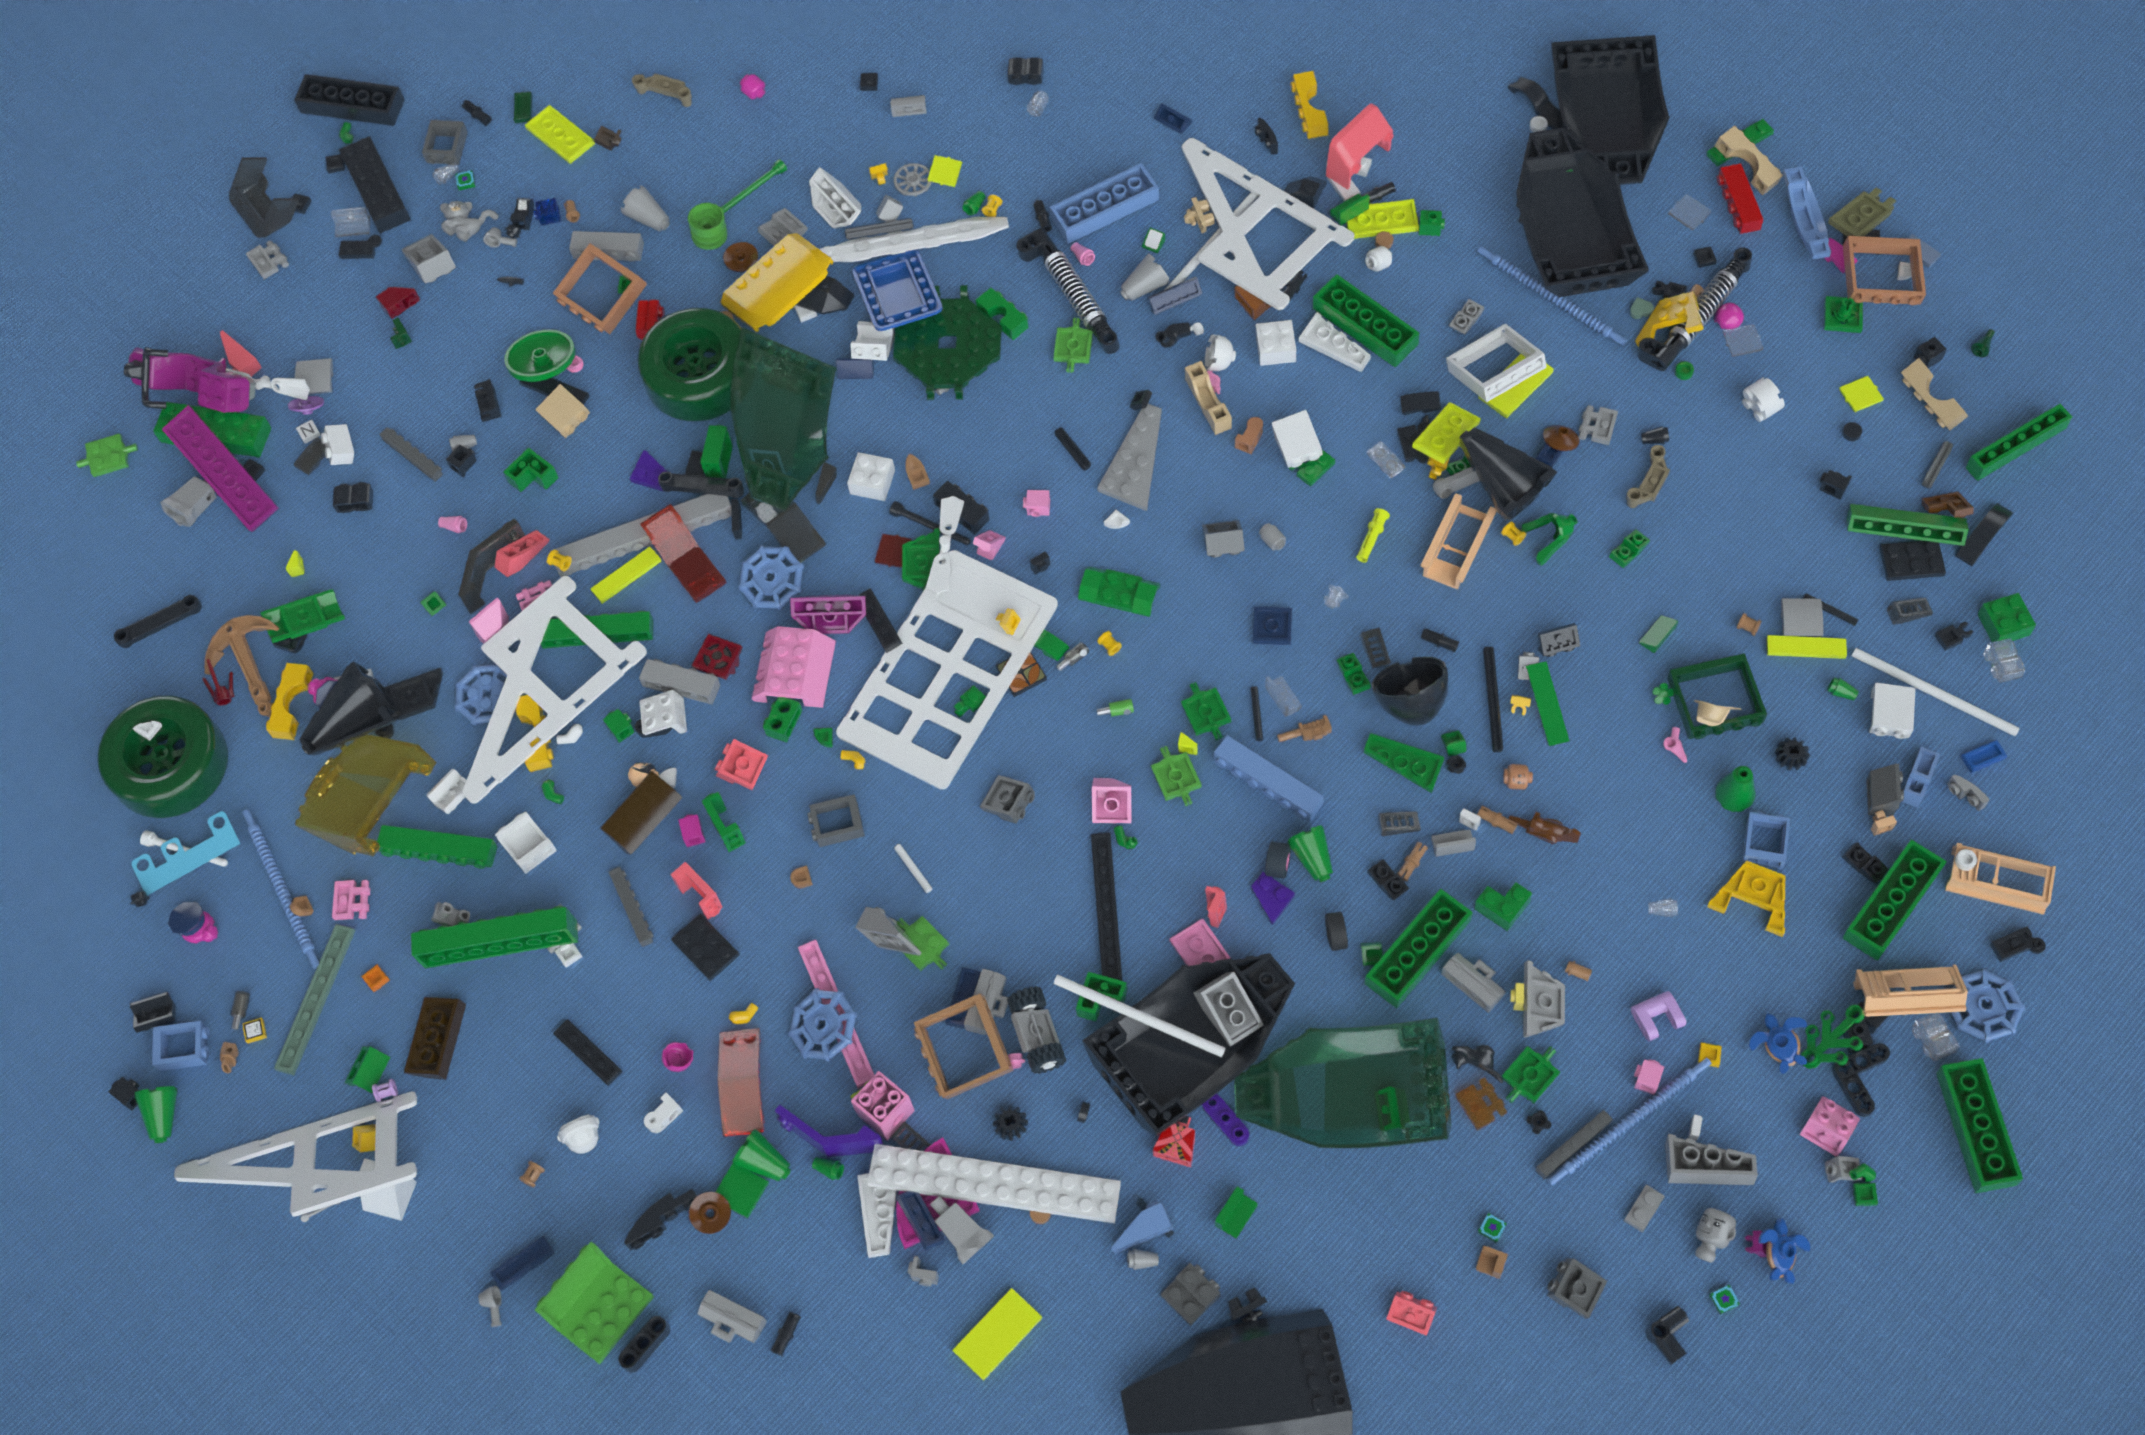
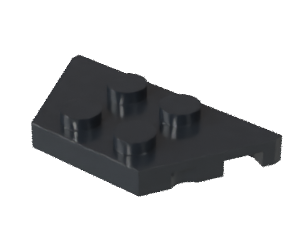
M441 668L384 687L398 708V720L436 707L443 677Z

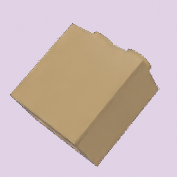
M561 384L535 409L565 438L571 435L575 428L585 421L590 414L589 410Z

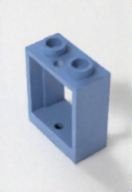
M1760 811L1749 812L1746 819L1742 863L1750 861L1763 867L1783 869L1787 857L1790 818L1779 814L1767 815ZM1752 825L1781 830L1779 853L1750 849Z
M201 1021L153 1027L152 1065L159 1071L207 1065V1058L210 1055L209 1047L207 1046V1039L210 1037L209 1028ZM195 1032V1054L168 1058V1035Z

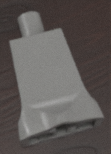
M194 476L174 494L165 498L160 503L163 511L179 526L191 527L198 516L216 499L214 489L206 480L202 481Z
M939 1196L930 1204L940 1215L935 1221L955 1247L958 1259L962 1265L994 1237L990 1231L979 1227L957 1203L949 1207Z

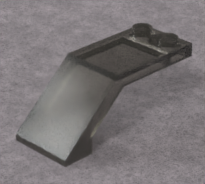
M766 481L740 500L742 505L768 528L781 547L787 546L790 548L791 553L800 563L826 545L797 504L774 483Z
M515 518L505 523L502 528L469 551L458 595L470 615L485 604L480 595L486 571L495 565L497 550L525 536Z

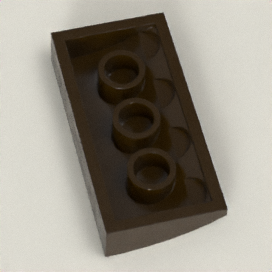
M651 771L603 823L600 829L626 854L631 855L683 797Z
M424 997L404 1069L405 1074L439 1080L447 1079L466 1008L464 1002L460 999Z

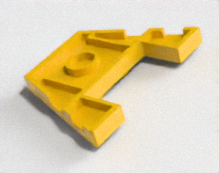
M1694 292L1682 293L1660 300L1636 338L1635 343L1639 347L1640 341L1644 338L1654 339L1657 329L1686 322L1685 330L1688 334L1703 330L1704 327L1701 323L1702 319Z
M1746 861L1726 885L1718 891L1715 897L1709 901L1707 908L1724 914L1731 897H1735L1772 912L1765 931L1783 937L1785 933V875Z

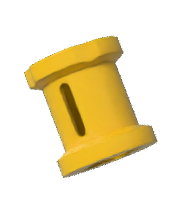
M991 194L988 196V202L986 206H983L982 212L987 217H996V211L1003 201L997 195Z
M1512 521L1501 532L1503 536H1507L1513 541L1514 546L1519 545L1526 537V533L1524 531L1521 532L1515 527V523Z
M555 549L550 551L547 557V564L555 565L563 572L568 570L572 562L570 556L559 554L558 550Z
M1110 631L1104 632L1097 640L1099 645L1104 646L1109 656L1116 654L1122 647V644L1112 637Z

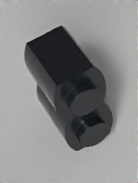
M1009 59L1008 82L1014 85L1024 83L1030 85L1041 84L1044 70L1043 59Z
M359 482L354 485L341 484L335 486L333 507L336 512L348 513L373 509V489L371 485Z

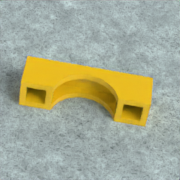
M1314 71L1293 74V82H1290L1291 91L1295 92V105H1299L1298 115L1299 119L1303 120V133L1306 132L1308 139L1328 135L1329 124L1325 111L1315 109L1309 104V100L1317 95V82Z
M286 663L285 669L282 670L280 686L276 689V699L271 706V716L266 723V730L272 738L295 739L299 723L289 713V706L296 695L308 690V684L312 681L314 674L308 665Z
M528 695L520 697L516 706V713L521 723H527L536 727L546 718V715H543V709ZM537 737L529 745L533 747L540 739ZM551 739L539 747L525 761V765L530 772L552 767L551 760L554 759V755L548 743H551Z

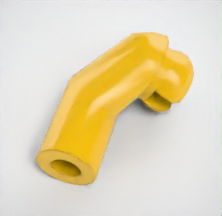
M841 751L842 760H852L855 762V769L864 768L865 758L859 752Z
M750 1003L745 1011H732L729 1014V1020L733 1024H746L752 1019L759 1008L755 1004Z

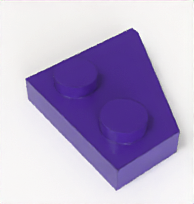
M643 450L629 479L632 483L663 491L658 482V476L662 472H667V470L647 451Z
M1264 872L1260 874L1251 886L1252 892L1258 898L1260 906L1266 912L1272 925L1295 897V892L1272 877L1266 876Z

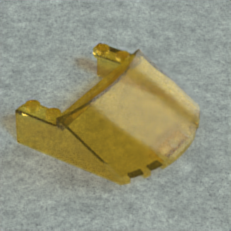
M366 734V736L355 739L350 745L342 746L340 748L342 752L335 759L331 757L321 768L304 795L307 799L304 805H300L298 809L301 814L300 818L296 819L295 825L353 855L357 852L374 856L379 851L380 845L376 840L366 838L408 775L412 772L427 776L432 772L437 762L418 744Z

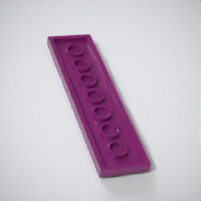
M188 405L162 428L164 433L249 531L253 532L279 509L191 406Z

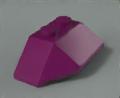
M816 595L790 598L791 617L805 629H814L822 634L850 633L866 615V597L861 595Z

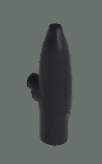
M516 277L497 278V281L507 283L510 287L514 284H524V279Z

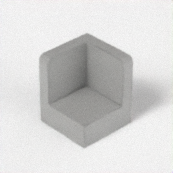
M885 194L876 214L878 218L886 222L896 221L903 205L900 201Z

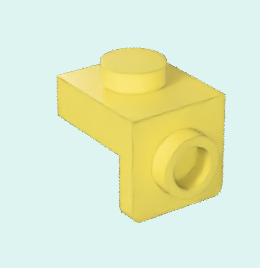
M1516 983L1514 990H1510V1002H1513V1010L1524 1011V983Z

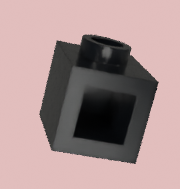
M1933 337L1917 347L1914 358L1915 360L1920 358L1926 367L1930 368L1943 359L1947 348L1936 337Z
M1865 1019L1860 1023H1854L1842 1034L1844 1039L1857 1036L1862 1040L1863 1047L1858 1051L1866 1049L1873 1044ZM1855 1041L1853 1046H1857L1859 1041ZM1851 1047L1847 1048L1849 1053L1857 1052Z
M122 1076L112 1084L108 1092L133 1111L138 1105L135 1099V1092L140 1091L138 1089L140 1085L132 1078L128 1081Z

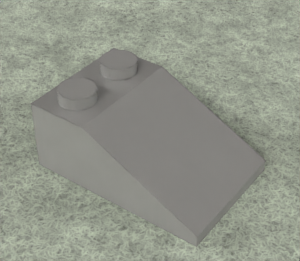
M432 234L401 249L424 283L433 282L437 277L449 274L456 268L448 250Z
M879 907L865 908L855 928L879 948L920 956L921 951L897 925L896 920L885 915L886 912Z
M1226 972L1194 992L1201 1008L1229 1046H1232L1264 1025L1234 972Z

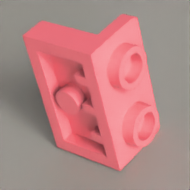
M1206 886L1208 918L1210 919V925L1218 928L1227 909L1225 892L1216 886Z
M1396 1292L1386 1320L1427 1336L1437 1307L1433 1306L1434 1303L1429 1300L1421 1299L1420 1301L1413 1298V1294L1409 1292Z

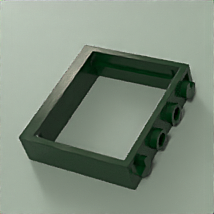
M1745 653L1669 671L1667 680L1670 688L1674 691L1673 697L1688 739H1702L1706 735H1720L1725 731H1738L1752 725V727H1756L1764 723L1767 712ZM1739 670L1754 714L1727 719L1716 726L1705 724L1694 727L1679 683Z

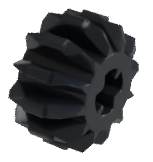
M1787 737L1784 742H1779L1775 754L1777 755L1776 762H1782L1781 768L1786 765L1789 771L1792 767L1799 770L1801 766L1804 767L1810 753H1808L1809 746H1803L1804 740L1797 742L1796 737H1794L1791 741Z
M1011 1105L1008 1106V1111L1001 1107L1002 1115L995 1114L997 1120L993 1122L994 1127H997L995 1130L996 1134H1001L1003 1140L1009 1136V1140L1013 1141V1136L1015 1135L1020 1139V1132L1026 1133L1027 1131L1024 1127L1028 1125V1120L1025 1119L1026 1113H1020L1019 1107H1016L1013 1111ZM1013 1120L1015 1124H1010L1008 1126L1007 1122L1011 1123Z

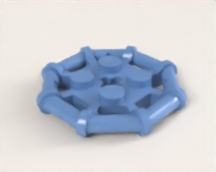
M762 545L759 550L745 562L742 561L741 563L742 571L738 589L743 592L755 609L776 608L781 610L790 601V598L795 597L802 591L801 580L804 565L796 559L787 546L765 547ZM768 554H778V557L770 559ZM763 558L757 565L753 566L758 559ZM787 558L792 566L787 568L783 560ZM749 570L753 573L751 581H748ZM795 572L793 585L790 583V573ZM769 573L772 575L775 573L772 581H767ZM755 587L759 592L757 596L751 592L750 588ZM786 588H789L790 591L780 599L779 594ZM764 596L773 597L774 601H763Z
M496 664L474 665L454 685L456 688L454 709L471 721L472 725L489 723L492 715H482L488 711L493 713L504 686V683L499 678L501 674L507 678V674ZM494 672L493 676L481 675V673ZM475 676H477L478 679L471 686H467V684ZM488 691H491V692H490L491 696H490V697L486 696V697L484 698V694H485L486 692H488ZM463 692H466L468 700L463 702ZM472 706L477 711L473 714L468 708Z
M1981 969V971L1962 976L1968 991L1965 1005L1967 1008L1965 1011L1967 1018L1963 1020L1960 1012H1951L1957 1025L1956 1029L1959 1032L1963 1031L1983 1040L1984 1043H1989L1991 1040L2007 1035L2013 1036L2016 1033V1027L2021 1015L2025 1011V1005L2022 1004L2013 986L2014 982L1992 974L1987 969ZM1977 980L1981 981V984L1973 987L1969 984ZM1988 981L2001 986V988L1996 987L1995 989L1990 987L1991 985L1988 984ZM2007 991L2012 1003H2008L2004 992ZM1982 1001L1990 1003L1991 1006L1988 1009L1981 1006ZM2007 1010L2013 1011L2010 1021L2005 1019ZM1972 1021L1977 1026H1983V1031L1968 1024ZM1998 1023L2003 1027L1995 1031H1991L1990 1026Z
M816 988L797 1006L794 1005L791 1029L788 1032V1036L792 1038L801 1052V1057L804 1059L814 1058L829 1062L847 1045L852 1044L855 1019L858 1016L857 1012L853 1011L844 997L845 994L842 991H825ZM822 998L831 999L830 1004H822ZM814 1002V1005L810 1009H808L807 1011L804 1010ZM838 1004L841 1005L845 1012L844 1014H839L836 1009ZM801 1015H803L804 1025L802 1024L801 1028H799ZM820 1021H825V1027L819 1029ZM847 1021L845 1033L843 1035L840 1033L843 1030L842 1022ZM802 1034H804V1036H805L806 1039H807V1043H806V1044L803 1042V1040H802L801 1037H800ZM836 1038L841 1040L830 1049L829 1044ZM814 1044L822 1046V1051L812 1050Z

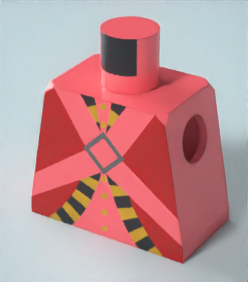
M1185 1116L1177 1124L1172 1125L1161 1133L1153 1148V1157L1191 1168L1196 1134L1194 1129L1188 1128L1191 1121L1189 1116Z

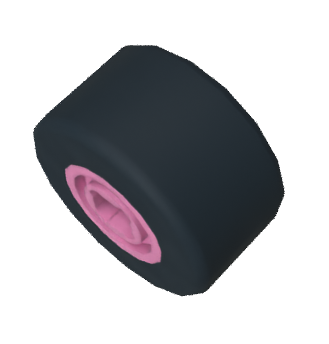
M1270 842L1265 866L1266 876L1286 878L1291 854L1289 844Z

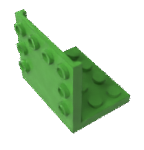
M590 1242L582 1247L578 1258L566 1267L564 1275L552 1284L550 1292L538 1301L535 1311L554 1329L600 1365L651 1302L654 1295L614 1265L598 1246Z

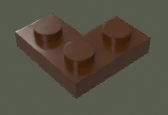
M1959 491L1922 498V506L1928 513H1939L1940 511L1948 510L1955 518H1963L1966 515L1974 514V507Z

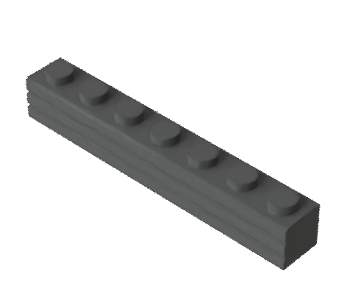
M387 427L379 434L384 442L434 482L443 475L440 466L434 465L431 459L428 460L425 454L419 453V450L416 447L413 448L408 441L405 442L404 438L401 435L398 436L393 429L390 430Z
M620 867L609 871L639 943L642 947L653 943L652 938L654 936L651 931H648L649 925L643 919L645 917L643 911H640L638 908L640 907L638 900L635 901L634 899L636 897L634 891L629 888L631 884L625 878L627 876L625 871L621 870Z
M1605 1110L1600 1112L1536 1167V1172L1545 1180L1605 1127L1611 1124L1613 1119Z

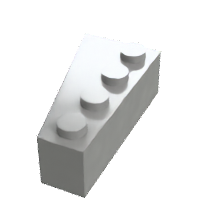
M1672 1134L1667 1136L1665 1149L1668 1183L1754 1185L1758 1176L1756 1155L1732 1149L1725 1150L1717 1148L1716 1145L1696 1143L1695 1140L1676 1138V1135Z

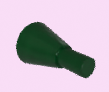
M1989 329L1985 336L1971 346V351L1975 356L1980 358L1988 356L1991 339L1995 331Z

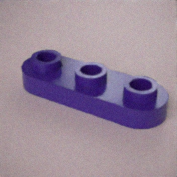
M1215 1094L1202 1104L1204 1112L1233 1145L1243 1146L1249 1141L1248 1128L1218 1094ZM1214 1100L1216 1105L1210 1106L1209 1102ZM1228 1116L1230 1119L1228 1121H1223L1222 1117ZM1237 1131H1241L1243 1135L1241 1137H1237L1235 1133Z

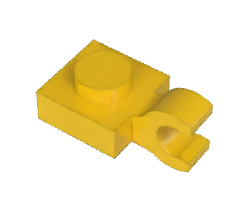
M1429 457L1427 464L1432 466L1429 478L1436 480L1437 476H1440L1442 471L1446 470L1449 459L1445 464H1442Z

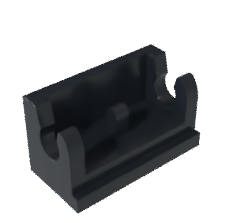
M487 379V381L475 384L474 388L478 389L475 391L482 422L502 417L495 388L491 380Z

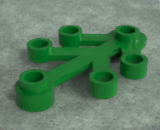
M1851 1005L1847 1008V1018L1832 1032L1831 1023L1835 1020L1834 1014L1829 1010L1821 1013L1822 1041L1817 1047L1816 1038L1820 1035V1030L1813 1024L1807 1026L1805 1030L1807 1034V1049L1801 1053V1056L1807 1060V1064L1803 1065L1804 1067L1814 1069L1823 1062H1836L1838 1065H1844L1847 1063L1848 1057L1843 1051H1837L1835 1054L1823 1053L1828 1048L1851 1047L1853 1050L1858 1051L1863 1047L1862 1040L1857 1036L1850 1039H1838L1854 1023H1860L1864 1019L1865 1013L1858 1005ZM1856 1013H1860L1857 1018H1854ZM1826 1015H1831L1828 1020H1825ZM1812 1029H1816L1814 1034H1810ZM1855 1041H1859L1857 1046H1853ZM1843 1055V1059L1838 1061V1057ZM1810 1057H1815L1813 1061L1809 1062Z

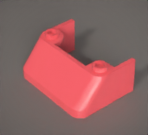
M1370 103L1336 134L1330 142L1326 177L1347 190L1350 188L1351 176L1357 174L1361 169V159L1376 144L1388 152L1391 149V142L1394 136L1393 129L1377 106Z

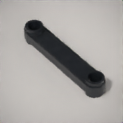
M668 471L662 472L658 476L660 487L665 492L678 491L731 496L732 498H739L744 494L743 484L738 478L728 479L672 474Z
M187 595L182 600L123 629H118L114 633V640L120 647L129 648L132 644L192 614L199 613L202 608L201 602L194 595Z

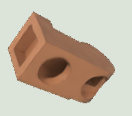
M1252 417L1248 420L1247 429L1244 434H1238L1235 438L1236 449L1252 455L1263 434V421L1260 418Z

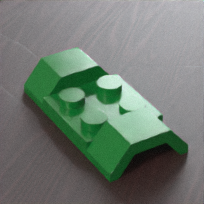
M1089 566L1085 569L1080 584L1078 600L1150 617L1153 601L1161 584L1144 580L1139 576Z
M333 589L260 612L261 617L270 620L279 627L278 631L266 630L272 643L290 637L294 639L327 628V625L345 620Z

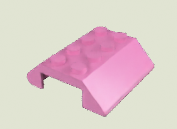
M777 626L767 631L763 642V648L766 650L761 652L756 679L760 682L754 685L752 700L767 703L766 696L798 698L803 700L804 706L823 708L836 641L814 629Z

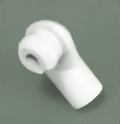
M574 724L567 734L557 735V744L575 743L582 735V726Z

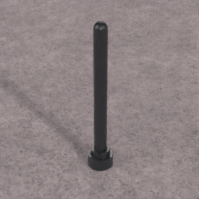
M894 501L891 505L890 515L895 517L904 516L932 530L940 529L939 524L906 510L902 503ZM956 532L951 534L952 539L962 544L969 545L971 542L969 538Z

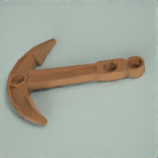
M245 615L233 618L222 625L212 637L205 656V674L210 675L206 660L210 659L214 668L217 662L224 656L222 650L230 644L249 684L253 700L258 705L259 713L270 717L273 704L271 702V695L265 682L262 681L245 634L253 630L278 631L279 627L270 620L259 616Z

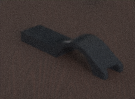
M1520 77L1518 81L1508 85V89L1513 94L1521 92L1528 97L1535 109V114L1544 117L1551 129L1565 128L1560 110L1549 101L1546 92L1538 83Z

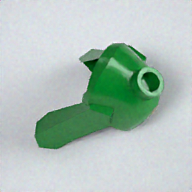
M1549 513L1537 520L1522 524V532L1524 531L1525 533L1545 526L1550 522L1556 527V532L1553 535L1555 541L1537 554L1536 561L1540 566L1544 565L1573 534L1574 525L1578 523L1577 518L1573 514L1565 516Z

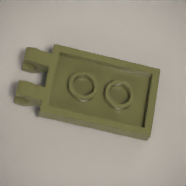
M1877 187L1869 194L1864 191L1830 217L1828 224L1847 237H1863L1891 215L1894 209L1892 205L1896 200L1889 197L1884 203L1880 202L1878 195L1882 193V190Z

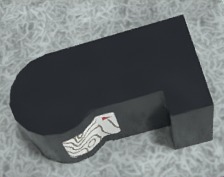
M517 198L514 213L511 214L510 220L512 225L519 230H530L534 211L533 199Z

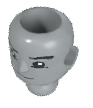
M1707 1208L1704 1211L1696 1230L1697 1238L1702 1241L1701 1246L1696 1249V1257L1709 1263L1715 1260L1716 1249L1726 1248L1730 1240L1735 1238L1736 1220L1734 1217L1715 1208Z

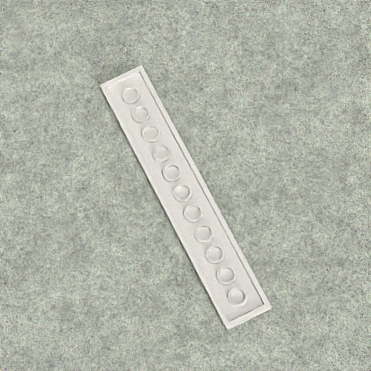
M875 1144L867 1185L1115 1223L1121 1181Z

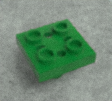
M1826 296L1824 330L1861 333L1863 330V302H1854L1850 297L1848 299L1847 297Z

